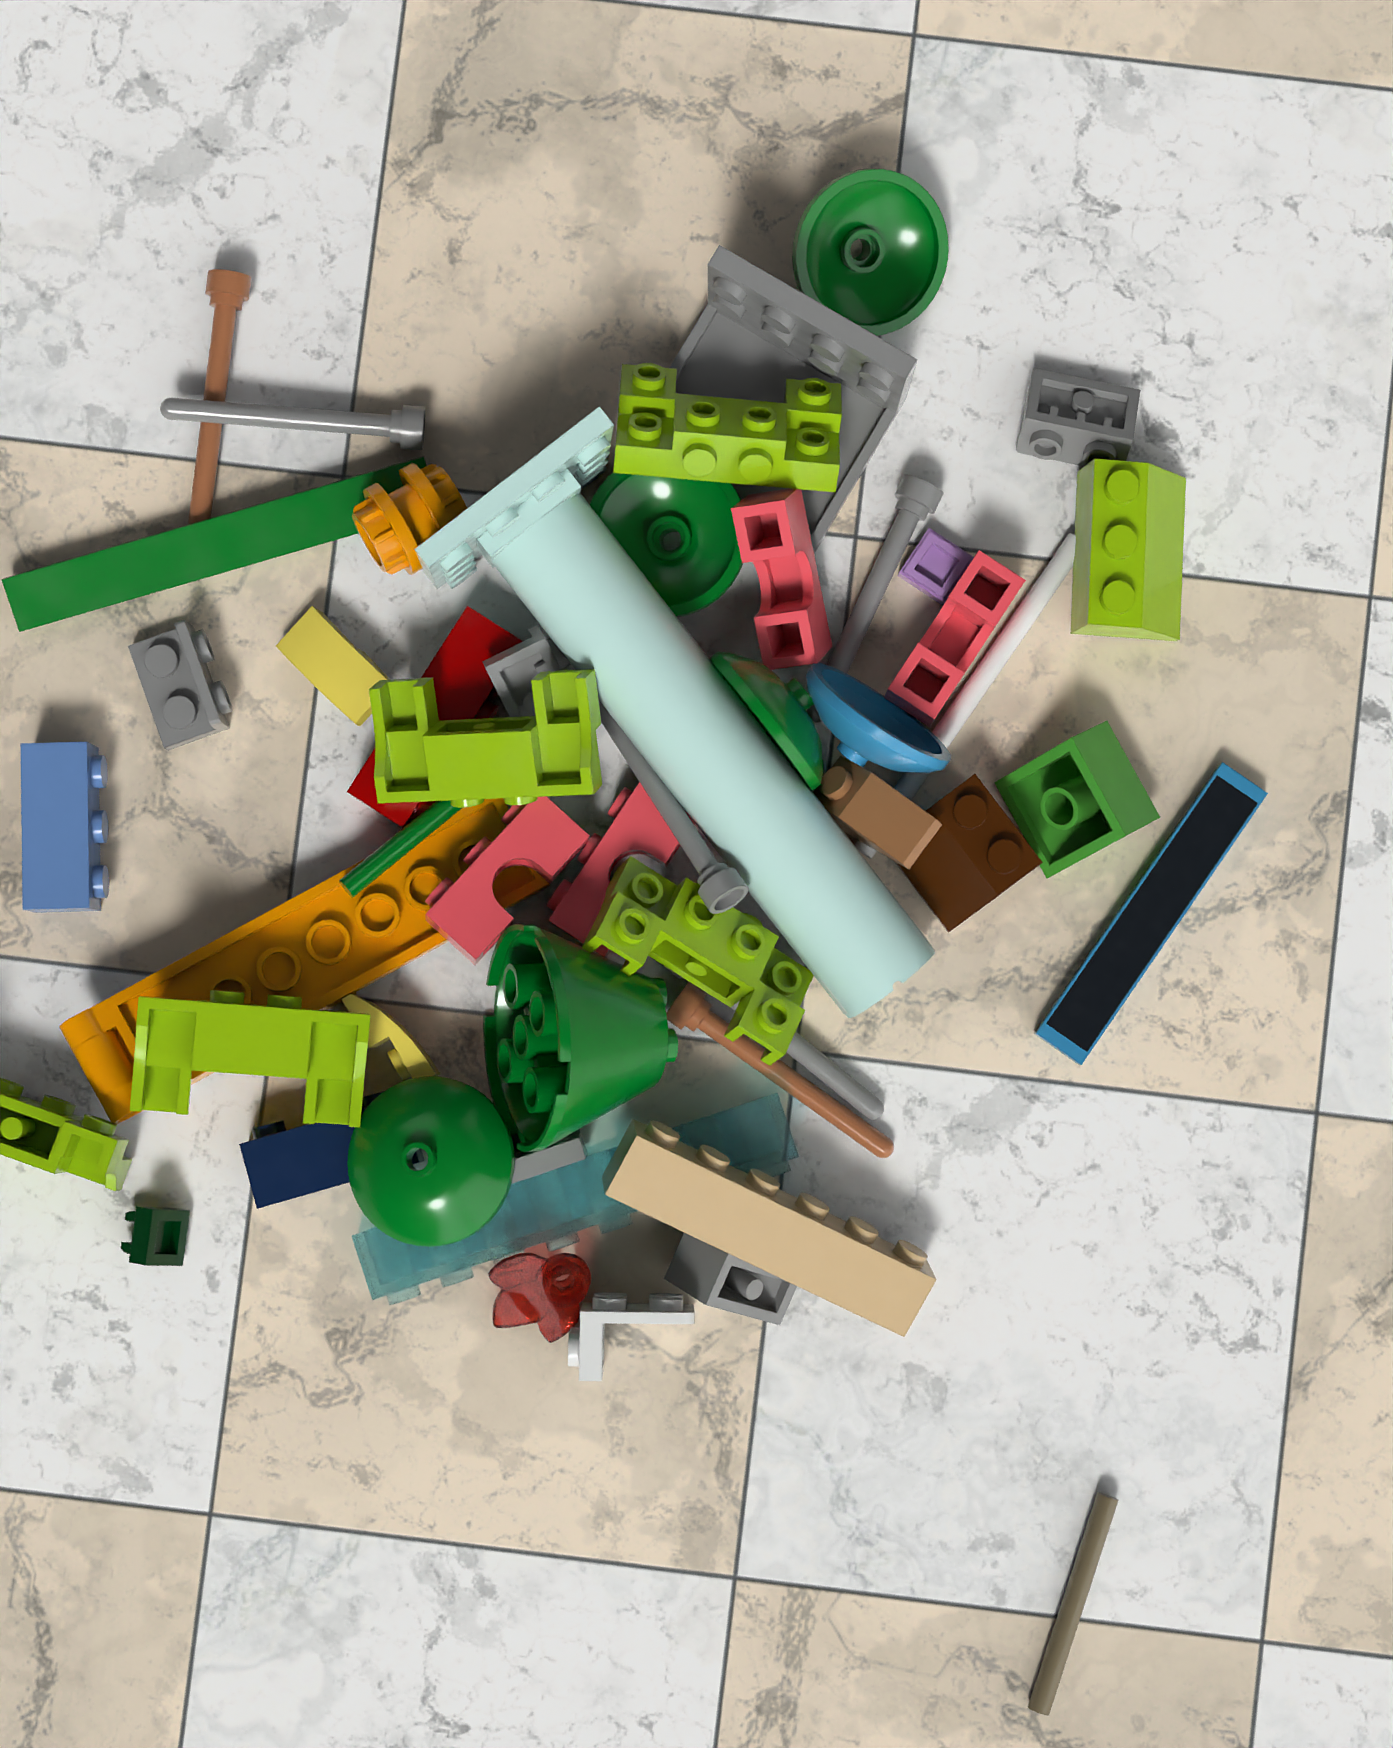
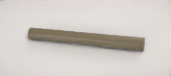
M1097 1492L1028 1704L1030 1710L1039 1714H1050L1119 1501L1112 1496Z

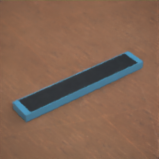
M1222 762L1218 765L1034 1032L1036 1036L1078 1065L1083 1064L1267 796V792Z

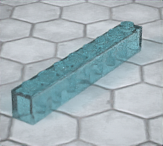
M777 1092L672 1127L680 1135V1142L697 1150L700 1145L710 1146L726 1155L731 1161L730 1166L747 1174L750 1169H757L771 1177H775L791 1171L788 1160L799 1157ZM618 1146L588 1155L584 1160L511 1184L503 1205L492 1220L474 1235L462 1241L435 1247L416 1246L398 1241L386 1235L377 1227L352 1235L372 1300L387 1296L389 1305L397 1304L421 1295L419 1284L440 1278L442 1288L473 1278L474 1274L471 1268L473 1266L492 1260L495 1270L524 1261L527 1259L524 1251L526 1248L545 1242L548 1252L580 1242L577 1231L598 1225L601 1234L633 1224L630 1214L638 1210L606 1196L603 1188L602 1175Z

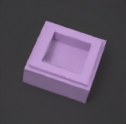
M928 528L900 570L898 577L943 606L974 557Z

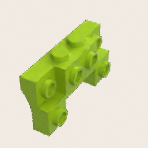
M641 363L638 365L622 364L613 473L836 493L840 468L841 383H830L819 378H806L804 380L786 379L783 403L678 394L676 393L677 369L663 368L653 363Z
M595 669L545 671L538 673L531 680L536 716L439 721L433 677L378 681L369 689L375 733L374 781L377 802L401 803L450 800L451 806L464 808L479 805L484 802V799L504 798V803L507 805H524L535 802L538 797L595 794L602 786L596 729L601 725Z
M630 856L614 873L607 887L601 909L582 948L590 953L601 944L626 959L620 971L629 977L644 965L649 956L731 1008L739 1002L724 1037L734 1042L745 1034L765 1047V1051L760 1059L761 1061L770 1066L786 1054L805 1012V1009L801 1008L800 1005L814 975L812 972L774 948L779 936L763 927L761 921L756 917L740 912L734 907L722 913L712 914L698 894L700 888L698 883L686 877L681 883L676 885Z
M210 990L209 1001L139 996L130 1111L141 1112L142 1110L188 1115L192 1071L306 1079L303 1111L304 1124L328 1123L360 1128L370 1014L301 1008L302 997L268 995L267 1005L245 1004V993Z
M0 1078V1155L53 1174L68 1172L102 1184L110 1190H122L132 1158L123 1156L129 1139L114 1134L117 1124L89 1114H84V1117L74 1114L75 1104L54 1096L44 1095L42 1102L21 1096L24 1086Z

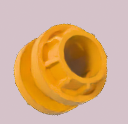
M414 463L400 469L399 475L403 486L389 494L378 483L363 490L365 500L353 508L352 519L372 558L383 572L393 575L405 569L407 573L413 575L422 570L423 568L414 549L467 509L461 494L446 471L432 463L422 469Z

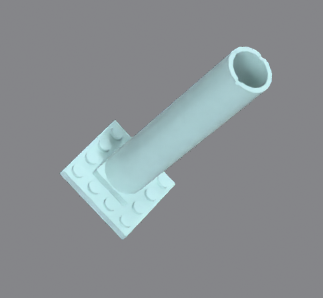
M599 406L414 550L424 573L437 589L446 582L451 589L463 583L477 571L475 560L483 555L491 567H496L574 669H595L599 701L730 868L737 869L749 888L748 892L843 1014L848 1018H853L893 991V984L896 981L904 983L935 954V950L581 495L582 488L592 483L607 470L605 465L608 463L607 458L610 454L614 424Z

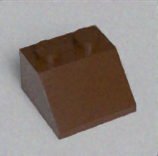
M976 774L972 775L926 810L942 826L911 868L907 869L895 862L948 933L1043 863Z

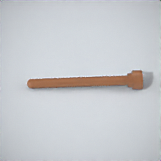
M222 269L208 271L205 294L210 296L209 305L214 307L203 400L225 402L236 311H241L243 302L249 300L251 277L240 272ZM200 422L188 524L211 518L222 424Z
M691 982L686 984L666 1012L669 1022L680 1030L684 1026L693 1032L698 1028L877 1157L887 1158L893 1153L894 1144L890 1138L784 1062L777 1060L769 1066L760 1059L765 1049L743 1034L734 1042L724 1037L729 1023L710 1010L712 1004L704 999L707 995L705 992Z

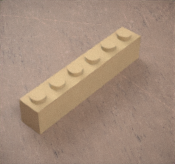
M632 1119L602 1175L606 1196L905 1337L937 1280L926 1260L928 1256L924 1251L904 1240H898L896 1245L877 1237L879 1234L878 1230L857 1217L850 1216L846 1222L828 1213L830 1208L812 1195L800 1193L798 1198L780 1190V1183L762 1171L750 1169L747 1174L729 1165L731 1161L726 1155L710 1146L700 1145L697 1150L679 1141L680 1135L665 1124L651 1120L647 1126Z

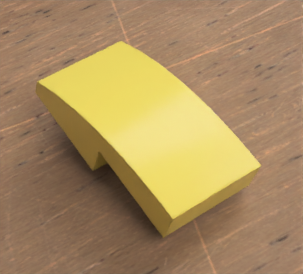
M313 606L307 610L276 645L283 655L327 699L358 726H361L372 714L369 689L380 680H391L364 651L355 647L322 611Z
M350 994L342 999L348 1010L347 1012L370 1014L369 1048H377L391 1040L395 1048L387 1053L403 1081L410 1077L440 1075L432 1059L419 1042L390 1014L374 1003L355 994Z

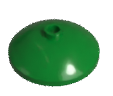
M866 168L848 172L824 186L813 197L800 218L792 249L793 272L797 287L803 294L876 336L894 332L915 320L929 306L937 294L948 262L949 244L947 228L943 215L933 197L912 178L895 171L880 168ZM860 239L862 251L859 256L853 258L850 252L851 246L854 241Z
M612 473L600 485L592 498L591 508L676 617L698 612L718 600L733 584L743 566L731 508L740 502L741 499L731 483ZM670 532H677L681 536L680 545L674 550H666L663 547V539Z
M717 652L711 656L709 660L811 791L821 785L823 777L821 739L815 723L806 711L814 703L798 680L794 677L785 684L775 672L762 663L731 652Z
M424 1076L400 1082L385 1090L370 1103L361 1115L360 1128H354L349 1144L347 1165L353 1195L360 1209L373 1225L386 1235L403 1243L435 1247L462 1241L474 1235L492 1220L508 1195L513 1179L515 1158L509 1128L498 1108L490 1099L464 1082L440 1076ZM423 1149L428 1155V1163L424 1169L418 1171L413 1166L412 1158L417 1150Z

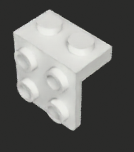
M594 1293L592 1302H583L580 1327L570 1328L568 1366L579 1367V1381H602L604 1372L605 1323L695 1324L694 1305L683 1304V1294L675 1293L649 1294V1303H627L626 1293Z

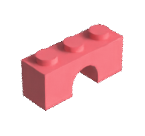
M787 488L747 495L731 508L742 563L753 562L759 578L761 605L759 612L753 618L763 665L770 670L813 663L817 664L833 646L802 490Z
M979 550L948 596L938 615L888 687L884 698L930 727L1026 580Z
M640 782L634 791L627 787L623 788L607 813L615 820L603 837L597 833L591 836L577 858V861L582 863L584 867L573 883L564 879L547 904V907L554 911L548 921L582 944H584L601 909L607 887L610 883L611 873L621 859L629 855L641 854L667 867L681 846ZM602 944L594 950V952L606 958L612 951Z
M547 796L538 797L535 802L529 804L512 805L501 819L507 827L493 842L486 836L483 837L463 860L469 868L455 883L446 877L425 900L431 907L425 914L426 921L474 965L496 944L502 933L509 926L513 925L514 918L499 905L494 897L492 886L496 877L507 868L525 866L536 871L551 884L589 840L590 835Z

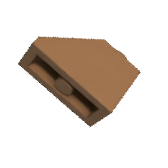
M841 755L831 769L823 775L821 785L813 791L845 833L907 869L911 868L942 826L936 818L875 774Z

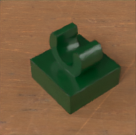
M136 1206V1211L125 1213L124 1220L134 1222L132 1241L121 1242V1250L130 1254L129 1263L147 1266H183L190 1210Z

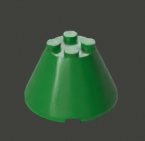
M532 924L511 925L500 936L492 954L486 981L487 986H496L494 1015H483L484 1054L493 1104L503 1116L510 1134L517 1135L522 1142L517 1143V1149L524 1152L541 1151L654 1087L662 1077L666 1062H674L678 1054L677 1034L674 1029L668 1028L665 1009L667 1004V987L662 978H650L637 971L629 977L620 971L623 966L622 964L595 952L590 953L583 949L582 946Z

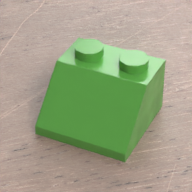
M1108 721L1069 738L994 782L1025 840L1043 862L1040 864V867L1046 878L1059 873L1160 818Z

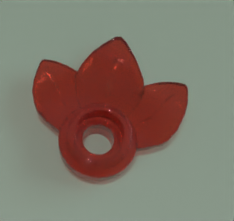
M527 1252L504 1258L495 1264L488 1273L489 1279L501 1288L493 1305V1325L496 1328H511L538 1323L540 1332L548 1342L552 1343L560 1339L570 1331L571 1327L577 1324L580 1318L579 1303L585 1298L591 1284V1273L587 1263L581 1257L572 1253H560L544 1258ZM570 1274V1275H569L566 1279H564V1280H560V1281L555 1280V1279H557L558 1277H560V1276H562V1275Z

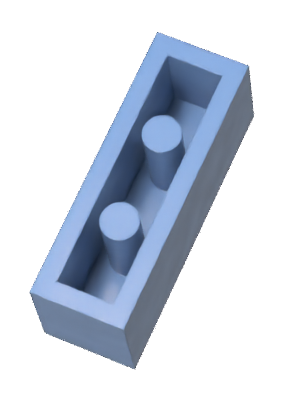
M89 742L20 743L23 910L34 913L101 911V898H107L109 894L108 868L106 865H100V843L107 842L109 831L107 813L105 810H100L99 788H106L108 780L106 758L104 755H99V748Z

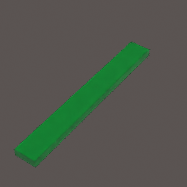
M418 457L5 577L2 579V583L18 630L22 632L359 534L353 522L352 514L354 506L365 500L363 490L375 483L381 485L387 494L403 486L399 470L411 463L416 464L422 469L427 466L425 457Z

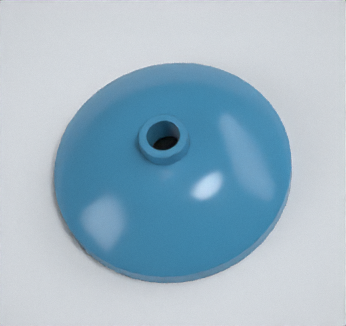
M813 663L806 673L808 692L821 721L841 741L837 746V750L853 763L864 767L869 760L872 763L897 772L931 773L945 769L950 762V752L930 730L865 683L822 663Z

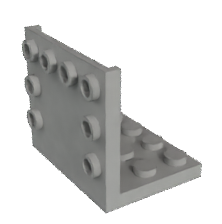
M719 245L708 263V304L670 368L677 369L676 393L778 403H783L786 379L804 380L806 378H819L830 383H841L840 468L836 493L802 490L815 554L904 404L917 359ZM731 483L741 500L750 494L787 489Z

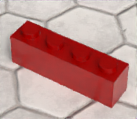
M469 606L466 607L421 676V678L433 677L439 721L494 718L499 706L492 702L498 693L482 661L523 642ZM375 749L347 790L354 798L401 828H404L435 802L378 803L374 781Z

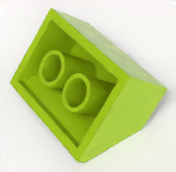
M1093 459L1077 472L1076 544L1073 562L1070 634L1164 641L1180 640L1185 477L1150 463Z

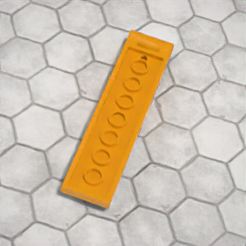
M484 799V802L479 805L462 808L355 897L352 898L345 891L339 880L362 861L63 1022L59 1028L110 1122L119 1124L140 1113L130 1111L139 996L209 1001L210 990L245 993V1004L267 1005L268 995L302 997L301 1008L329 1010L342 1003V999L350 994L356 995L357 991L448 942L426 921L425 914L431 907L425 900L446 877L455 883L469 868L463 860L483 837L486 836L493 842L507 827L501 821L504 814L509 810L508 806L504 803V799ZM513 866L505 869L496 877L492 889L496 901L502 908L507 910L549 887L550 884L529 867ZM192 1071L191 1085L214 1072Z

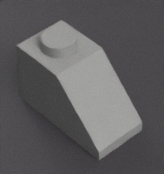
M686 1233L683 1234L664 1277L665 1280L707 1306L777 1325L781 1324L797 1286Z

